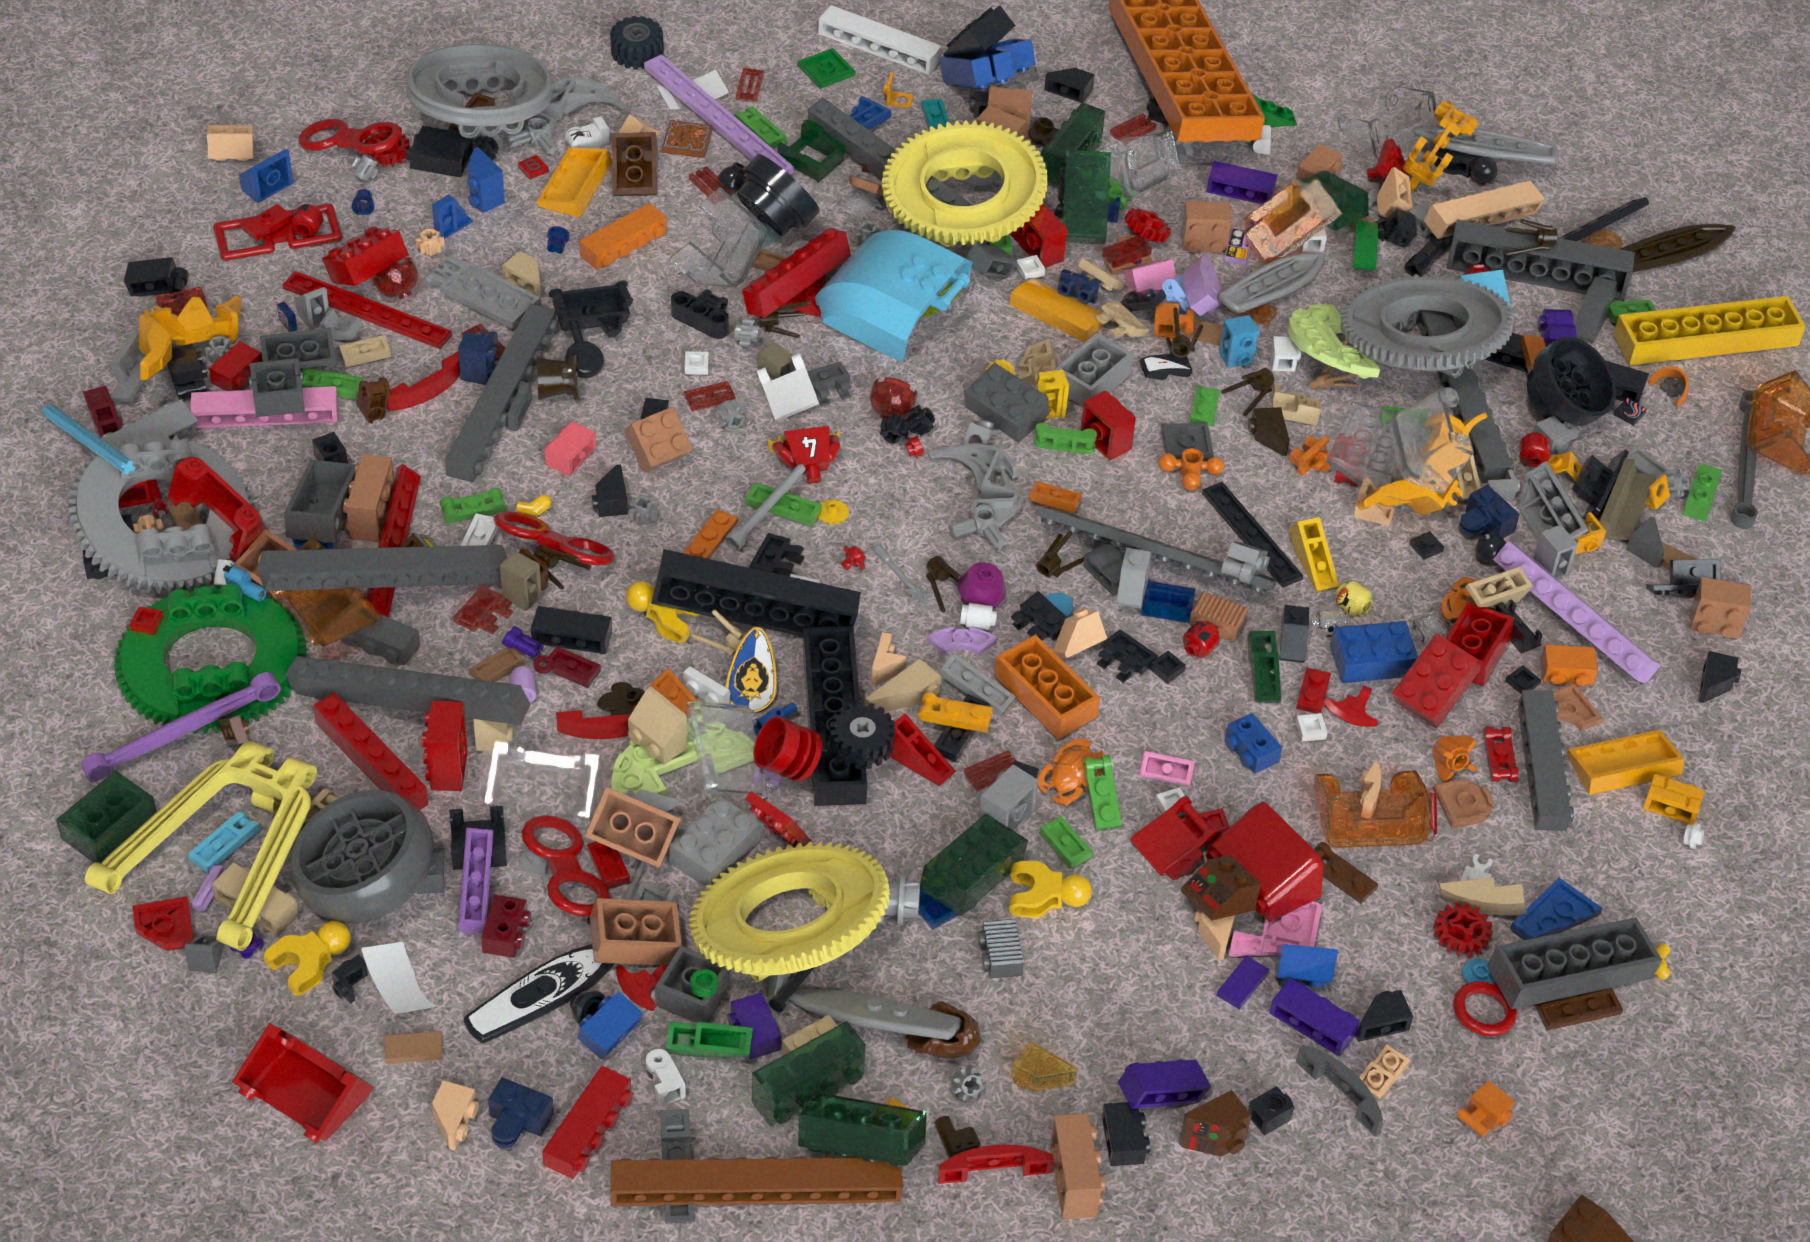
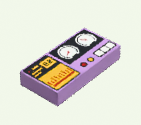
M1232 228L1224 262L1246 266L1254 232Z

